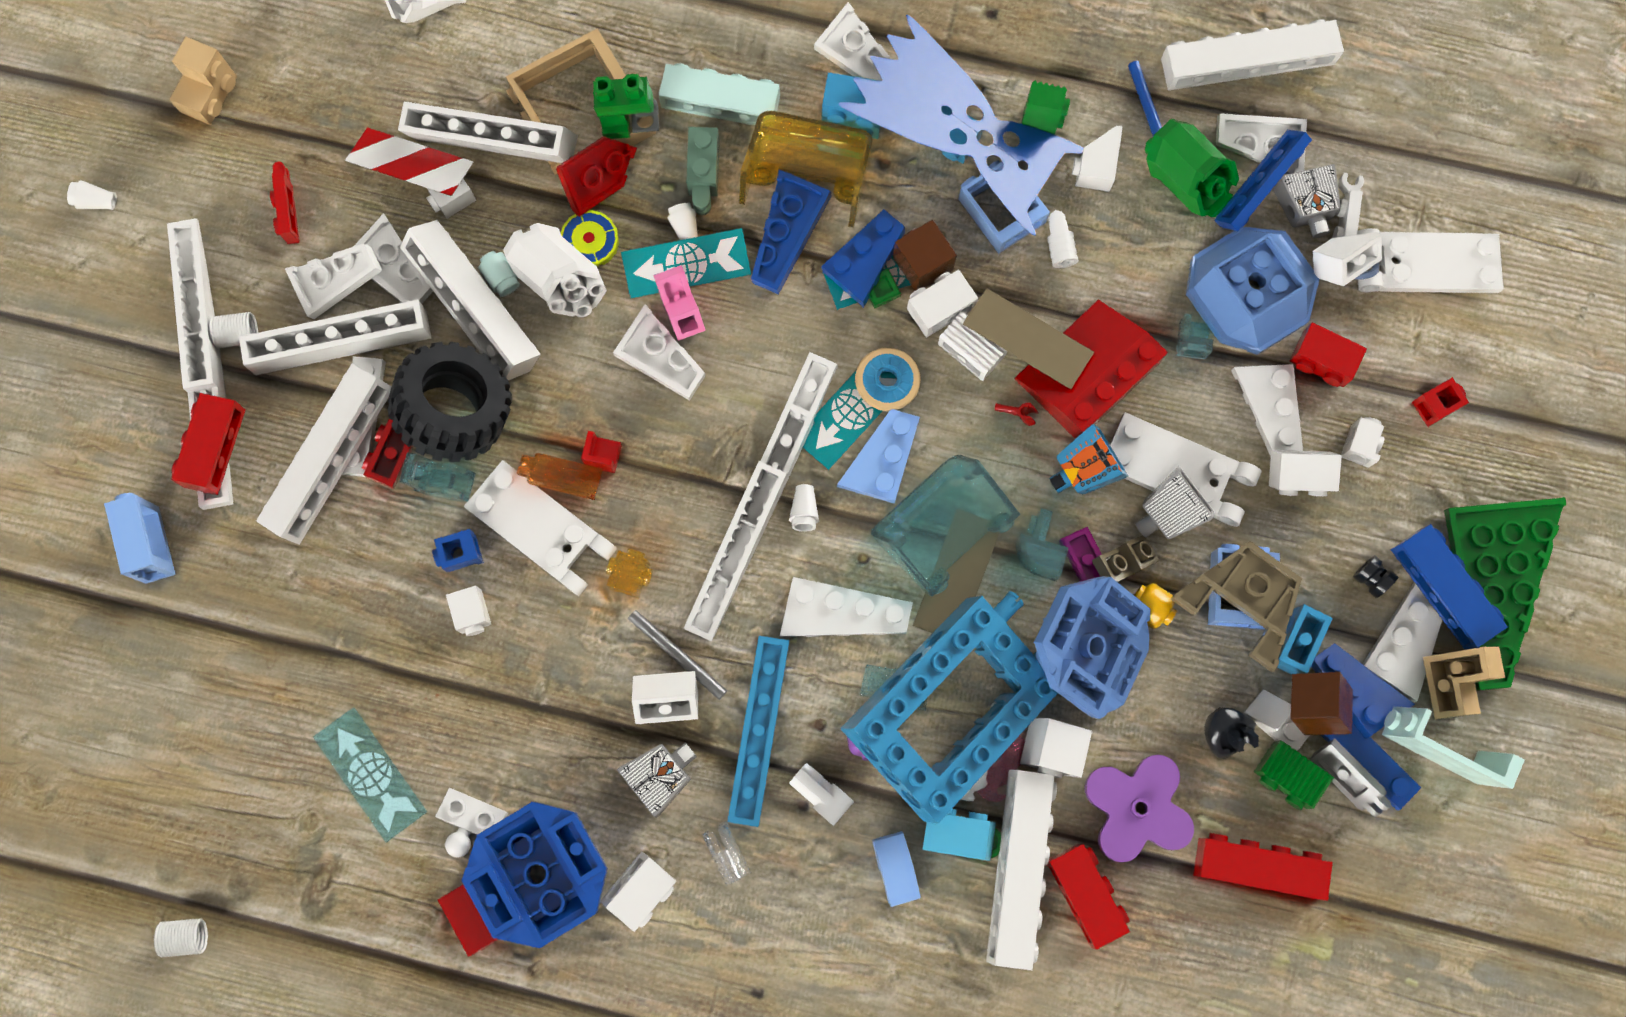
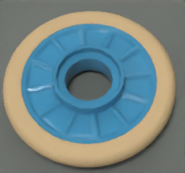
M880 348L870 352L861 360L855 374L856 388L861 398L873 408L882 411L898 410L907 406L916 397L920 388V372L915 361L905 352L895 348ZM884 372H890L895 375L896 383L892 386H884L879 380L880 375Z

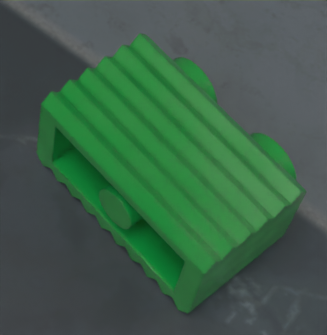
M1036 80L1033 81L1024 107L1021 124L1055 135L1057 128L1062 129L1070 105V99L1065 98L1066 87L1061 88L1059 85L1055 87L1053 84L1049 86L1048 83L1043 84L1042 82L1037 83Z
M1282 740L1274 741L1271 744V747L1254 770V773L1261 777L1259 782L1264 787L1274 792L1276 789L1287 795L1285 801L1298 810H1302L1303 807L1305 809H1314L1334 779L1327 771H1324Z

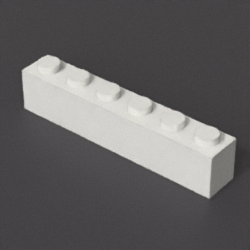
M1320 19L1306 25L1288 24L1273 30L1261 28L1253 33L1241 34L1240 32H1235L1226 37L1214 39L1213 37H1204L1198 41L1188 43L1177 41L1166 47L1161 62L1168 90L1335 65L1343 54L1344 49L1337 21Z
M410 102L403 103L398 131L415 140L563 163L574 156L578 137L564 126Z
M438 220L409 228L400 248L481 354L484 352L492 358L490 362L493 365L497 363L503 370L501 377H506L508 380L530 372L541 354L519 327L518 323L508 313L499 298L488 287L483 277L478 274L468 261L466 255L458 248L449 233L445 231Z
M419 300L239 337L243 365L254 375L432 339L427 311Z
M350 365L315 425L311 428L306 440L296 453L292 463L279 481L275 491L263 507L261 514L256 520L258 523L279 537L300 545L389 398L392 386L358 366Z
M1009 770L986 958V962L995 966L1032 970L1033 963L1038 958L1039 948L1036 943V934L1042 925V912L1039 910L1040 899L1046 891V880L1043 878L1044 865L1048 864L1050 857L1047 838L1048 833L1053 828V815L1050 814L1051 803L1055 800L1057 794V784L1054 782L1055 776L1022 770Z

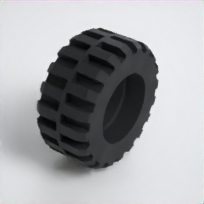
M443 342L431 343L430 348L426 345L417 348L414 354H408L403 359L402 365L396 371L390 390L388 416L393 420L392 427L395 433L403 434L401 440L408 447L413 445L416 447L415 452L422 456L425 453L432 455L433 460L442 461V458H447L449 462H460L462 457H465V460L468 461L477 458L478 453H486L491 449L492 444L497 442L511 410L512 394L509 391L510 384L508 379L501 377L503 370L497 363L493 365L490 362L492 358L484 352L481 355L475 352L476 348L469 345L467 348L461 347L457 342H449V345H443ZM434 388L453 389L466 396L475 407L476 412L461 417L446 415L432 407L423 393Z

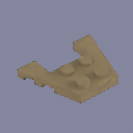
M1249 541L1174 594L1171 600L1194 616L1212 591L1217 593L1266 629L1248 656L1270 672H1273L1278 667L1279 654L1285 642L1287 625L1293 613L1302 577Z

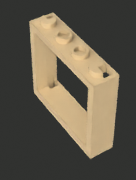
M598 29L581 36L506 76L510 87L506 92L513 105L519 103L523 111L519 114L522 120L541 123L524 91L594 54L611 80L623 79L626 76ZM651 116L641 117L637 124L641 128H647L652 125L653 119ZM630 127V138L614 140L634 146L655 135L656 131L633 133L632 127ZM547 161L555 176L558 175L556 168L562 163Z

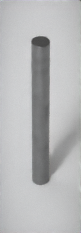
M637 610L628 617L629 621L687 672L695 671L696 680L720 700L727 693V690Z

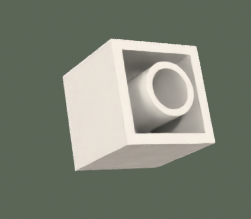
M1035 718L1028 727L1020 764L1038 769L1037 773L1055 776L1054 778L1062 779V776L1082 778L1092 731L1050 718Z

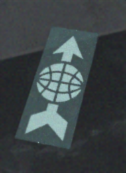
M355 707L313 736L386 843L427 813Z

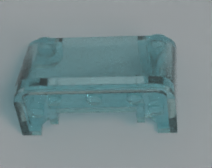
M955 455L946 460L872 529L871 535L927 595L933 597L947 588L950 575L946 570L988 531L993 533L1008 531L1014 525V520L1021 514L979 460L963 455Z

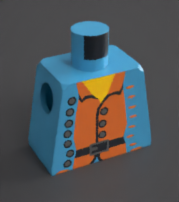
M1093 424L1057 455V460L1063 470L1049 479L1058 493L1073 485L1077 493L1084 495L1125 479L1129 475L1101 429Z

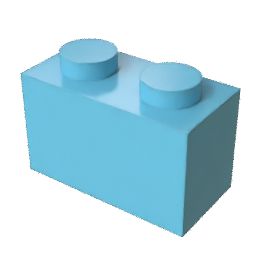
M951 809L938 824L926 822L923 850L991 861L996 823L987 821V814L969 812L967 818L956 816L957 810Z

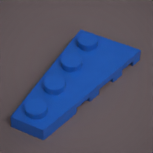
M779 169L775 192L773 191L770 213L764 226L765 232L762 244L759 246L751 277L753 284L779 295L832 197L830 190Z

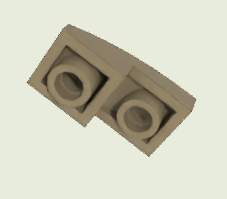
M1143 535L1092 560L1100 576L1112 577L1117 582L1159 561L1153 547Z

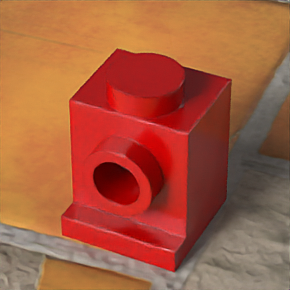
M1453 377L1422 394L1412 402L1427 427L1469 403L1464 388L1456 383Z

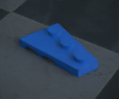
M883 209L821 266L822 272L864 308L872 288L877 285L883 268L893 255L895 242L905 234V226Z
M1335 643L1318 654L1311 665L1315 673L1341 672L1353 689L1352 722L1365 739L1385 726V718L1392 711L1393 707L1411 708L1415 705Z

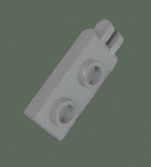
M1335 738L1311 756L1310 760L1334 777L1332 783L1359 810L1366 809L1371 815L1377 817L1382 813V810L1386 811L1391 807V802L1385 796V788Z

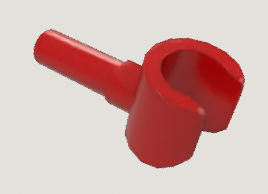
M998 403L995 405V411L1019 416L1028 426L1036 424L1032 417L1027 416L1029 413L1039 414L1031 403H1023L1019 407Z

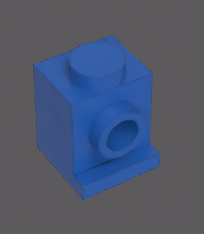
M471 529L434 539L436 549L432 550L434 561L437 567H442L447 573L474 564L484 563L476 534ZM457 549H462L463 555L461 557L454 558V551Z

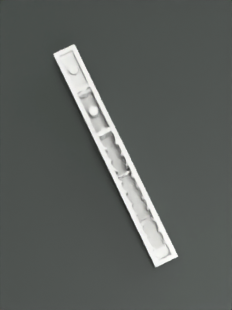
M197 218L167 223L183 389L188 392L190 421L191 408L198 400L200 393L226 398L220 348L218 349L213 344L210 335L209 324L211 318L215 317L201 231ZM229 463L218 495L197 491L198 505L201 509L206 510L233 505Z
M809 352L761 461H758L683 629L709 641L713 640L813 426L815 415L838 365Z

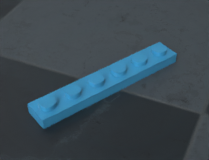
M765 636L758 637L727 821L730 823L759 827L789 640Z

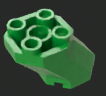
M1170 119L1154 134V137L1147 141L1145 153L1148 154L1146 161L1151 177L1159 179L1192 213L1199 216L1216 217L1233 197V194L1229 193L1231 186H1237L1239 181L1236 162L1226 158L1194 125L1175 119Z

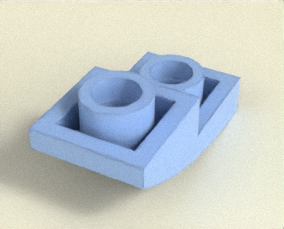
M900 831L872 839L878 869L882 874L889 905L893 907L920 899L921 895L904 833Z

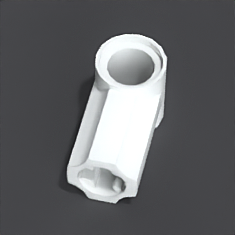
M807 763L789 782L833 826L854 803L834 783L831 785Z

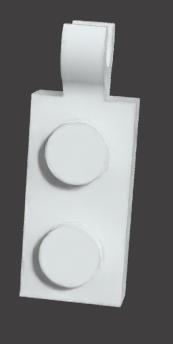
M1344 173L1338 181V187L1345 197L1340 199V210L1336 214L1339 217V225L1335 227L1332 238L1357 235L1363 191L1360 190L1364 184V177L1361 175L1356 179L1355 185L1348 183V173Z

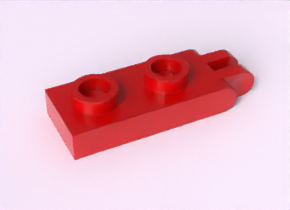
M275 162L272 166L273 190L270 191V200L272 206L276 208L277 215L276 218H273L274 230L288 245L300 243L290 173L282 162Z

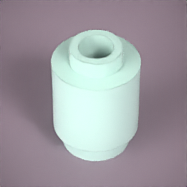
M491 251L480 259L479 271L493 292L498 293L500 297L511 294L520 286L517 280L518 277L513 273L503 252L496 253Z

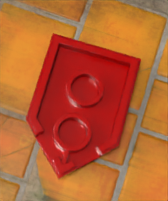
M603 136L557 166L556 171L570 207L578 217L624 187L628 176L625 173L630 159H634L637 147Z

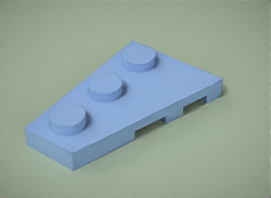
M894 409L890 410L840 479L837 487L895 504L920 417Z

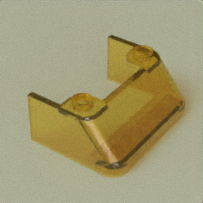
M777 111L761 113L757 118L741 168L739 204L745 205L751 184L759 186L773 184L777 179L780 169L795 176L834 183L833 194L835 198L842 203L851 205L848 227L854 228L873 142L871 134L859 128Z

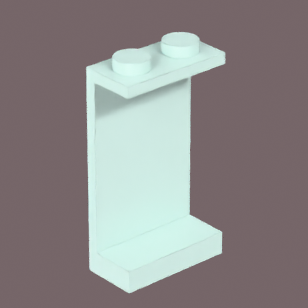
M1393 707L1392 711L1386 716L1384 721L1385 728L1382 733L1384 737L1475 784L1513 789L1525 759L1515 754L1478 751L1474 761L1425 737L1422 734L1432 712L1427 708Z

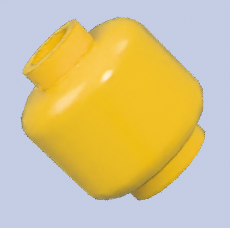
M1154 583L1146 587L1141 585L1134 594L1135 597L1150 608V621L1147 622L1150 628L1156 629L1162 623L1166 626L1171 623L1177 613V610L1173 608L1175 602L1171 600L1172 594Z

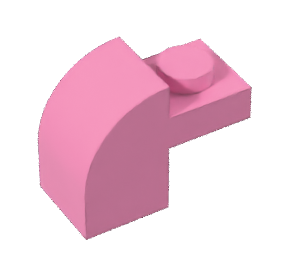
M682 265L653 275L677 340L679 341L706 331Z

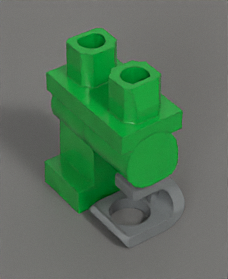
M627 74L623 79L613 80L607 76L596 77L595 81H593L594 110L597 117H599L603 136L611 139L630 138V114H632L633 133L659 131L658 103L653 98L647 76L640 77L638 74ZM651 116L654 119L652 125L647 128H641L637 124L641 117Z

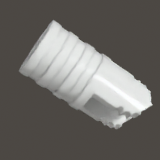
M1055 209L1050 214V217H1048L1051 235L1048 236L1047 241L1049 243V251L1051 252L1052 266L1054 268H1066L1078 263L1079 259L1077 249L1075 248L1074 234L1068 230L1065 214Z

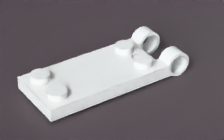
M1373 228L1362 229L1357 232V235L1377 232L1382 237L1381 271L1371 278L1358 280V289L1361 292L1499 293L1503 290L1499 234L1380 232L1378 229ZM1392 258L1398 259V264L1393 263Z
M1126 412L1123 414L1110 443V446L1129 475L1125 478L1126 480L1154 491L1179 466L1212 508L1214 518L1234 527L1240 525L1245 511L1235 504L1220 501L1229 478L1235 479L1247 486H1256L1262 472L1260 468L1253 464L1236 461ZM1210 480H1216L1217 486L1212 487Z
M503 460L464 505L469 512L578 597L588 584L569 569L587 546L607 561L617 550L606 538L595 532ZM566 545H570L572 547L571 551L568 553L564 552L563 550Z

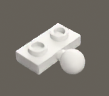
M449 788L435 817L459 827L457 832L447 837L445 849L453 857H462L470 850V833L478 835L506 818L508 813Z

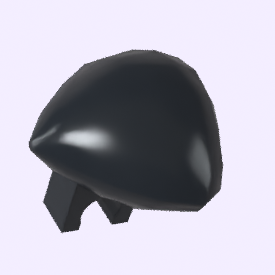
M1219 707L1206 719L1204 726L1205 737L1209 748L1217 758L1227 759L1237 752L1244 751L1246 743L1251 744L1253 748L1259 747V736L1254 732L1256 722L1241 711L1229 707Z

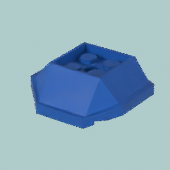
M531 802L476 836L461 881L492 938L542 948L598 913L608 868L576 812L538 802ZM535 865H541L545 869L546 876L541 883H536L531 878V870Z

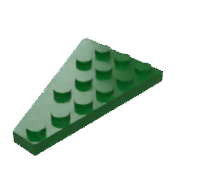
M1565 497L1454 507L1444 510L1451 552L1462 559L1466 572L1482 586L1484 596L1491 605L1496 606L1501 611L1504 617L1503 621L1508 626L1480 646L1499 647L1505 678L1476 682V691L1510 688L1515 675L1514 667L1520 659L1521 652L1519 651L1523 637L1528 632L1534 612V602L1540 593V581L1543 571L1547 569L1553 550V539L1560 527L1558 522L1562 509L1566 506Z

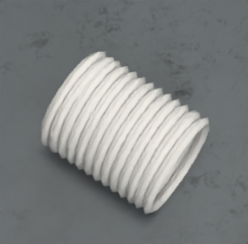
M251 312L213 316L209 324L212 342L218 349L239 346L240 336L258 333L257 322Z
M202 918L160 922L154 934V947L157 955L161 958L202 954L206 949L208 940L206 923Z

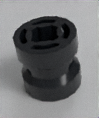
M1376 555L1366 561L1353 575L1359 583H1365L1369 587V592L1375 598L1384 594L1399 578L1392 570H1386L1383 567L1382 561Z

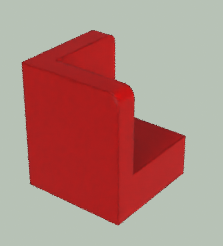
M588 431L581 460L587 468L615 473L622 444L618 441L599 438L595 432Z

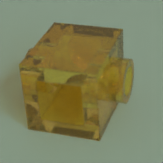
M630 548L627 549V552L618 550L616 558L611 557L607 566L606 574L610 575L606 584L610 590L639 599L643 586L648 587L653 573V569L649 568L650 563L648 559L644 558L645 554Z

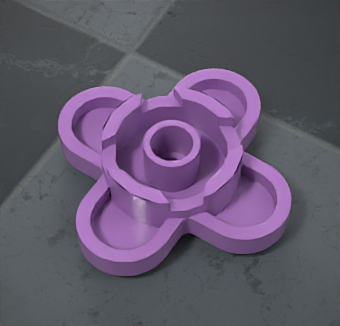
M1163 755L1146 757L1138 764L1131 777L1114 767H1101L1089 774L1085 782L1086 797L1093 806L1106 813L1107 816L1098 835V844L1101 852L1108 859L1115 862L1131 861L1139 855L1147 840L1166 850H1179L1190 843L1194 834L1193 821L1187 812L1171 802V798L1180 782L1179 769L1174 761ZM1138 802L1144 804L1145 811L1143 814H1138L1135 810Z

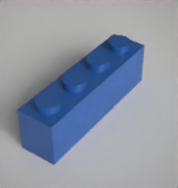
M1429 524L1390 550L1464 650L1478 648L1508 626L1503 621L1504 617L1501 611L1496 606L1491 605L1484 596L1482 586L1466 572L1462 559L1458 555L1453 554L1445 544L1446 539L1444 535Z

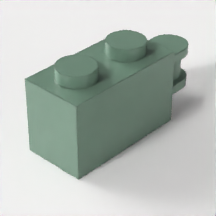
M688 127L686 183L688 194L692 196L693 207L699 215L709 213L711 210V196H718L720 146L718 127Z

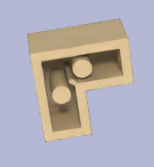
M185 36L172 60L183 76L169 100L180 113L211 125L214 118L221 113L222 104L227 94L234 89L237 75L217 49Z
M1479 647L1423 657L1435 719L1481 714L1475 683L1505 678L1499 647Z

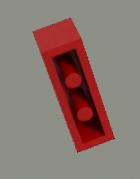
M200 393L198 400L191 408V421L188 430L182 435V448L178 459L172 465L171 480L183 488L218 495L246 409L235 400Z
M1077 844L1050 858L1047 865L1090 947L1097 950L1129 933L1130 930L1126 924L1130 920L1121 905L1116 906L1111 896L1114 893V889L1106 876H1100L1096 868L1099 861L1091 847L1085 848L1084 844Z

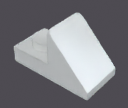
M1264 689L1243 712L1255 721L1256 725L1275 741L1282 740L1296 751L1310 736L1304 735L1290 719L1291 704Z

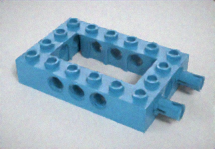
M1009 591L994 608L983 596L966 598L840 728L925 822L938 824L1058 694L1050 688L1045 672L1035 657L1036 652L1033 654L1006 623L1024 605L1022 599H1019L1018 602L1015 601L1019 596L1012 591ZM976 648L975 653L985 658L996 671V677L998 679L1002 678L1014 693H1002L994 700L996 702L994 706L982 718H977L974 721L976 725L965 737L953 744L955 747L941 762H936L930 768L897 729L967 655Z

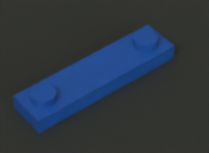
M1287 129L1214 221L1221 228L1237 232L1246 225L1252 213L1295 160L1303 155L1305 148L1312 141L1306 132Z
M1353 722L1352 734L1321 735L1327 742L1335 738L1385 788V796L1396 810H1401L1421 789L1371 737L1365 739Z

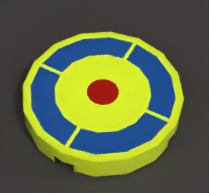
M589 210L580 217L574 214L569 217L561 230L562 237L595 266L608 263L617 252L619 245L617 228L613 221L602 212Z

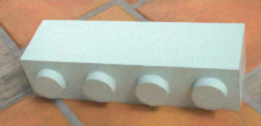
M681 63L674 65L666 64L659 91L661 108L773 129L780 100V85L768 79H760L758 81L747 79L740 74H720L713 69H693Z

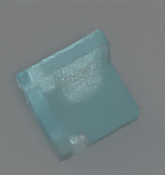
M1185 313L1179 322L1176 356L1205 360L1213 350V339H1209L1210 328L1205 323L1191 322L1192 314Z

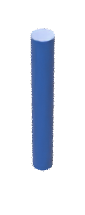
M1133 61L1128 64V68L1154 137V134L1162 128L1139 61Z

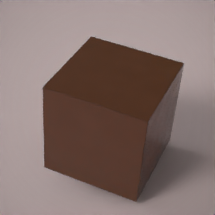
M932 219L897 240L894 245L892 258L916 291L921 287H927L943 273L953 271L957 254Z
M1341 672L1292 674L1290 719L1304 735L1352 734L1353 689Z

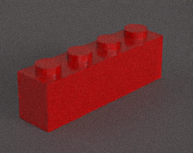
M1209 833L1208 838H1198L1193 876L1328 901L1333 862L1322 860L1323 854L1303 851L1302 856L1292 855L1291 848L1272 845L1271 850L1259 848L1260 842L1240 839V844L1228 842V836Z

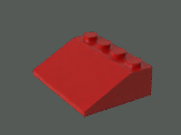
M1098 299L1063 332V334L1094 351V354L1071 389L1031 365L1022 370L1015 377V380L1076 439L1093 424L1096 425L1165 358L1168 351L1146 330Z

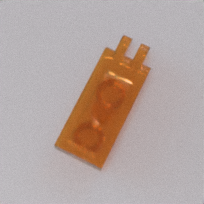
M536 453L534 457L523 455L520 463L524 466H519L517 474L526 477L527 482L531 485L591 500L596 498L603 474V469L541 453Z

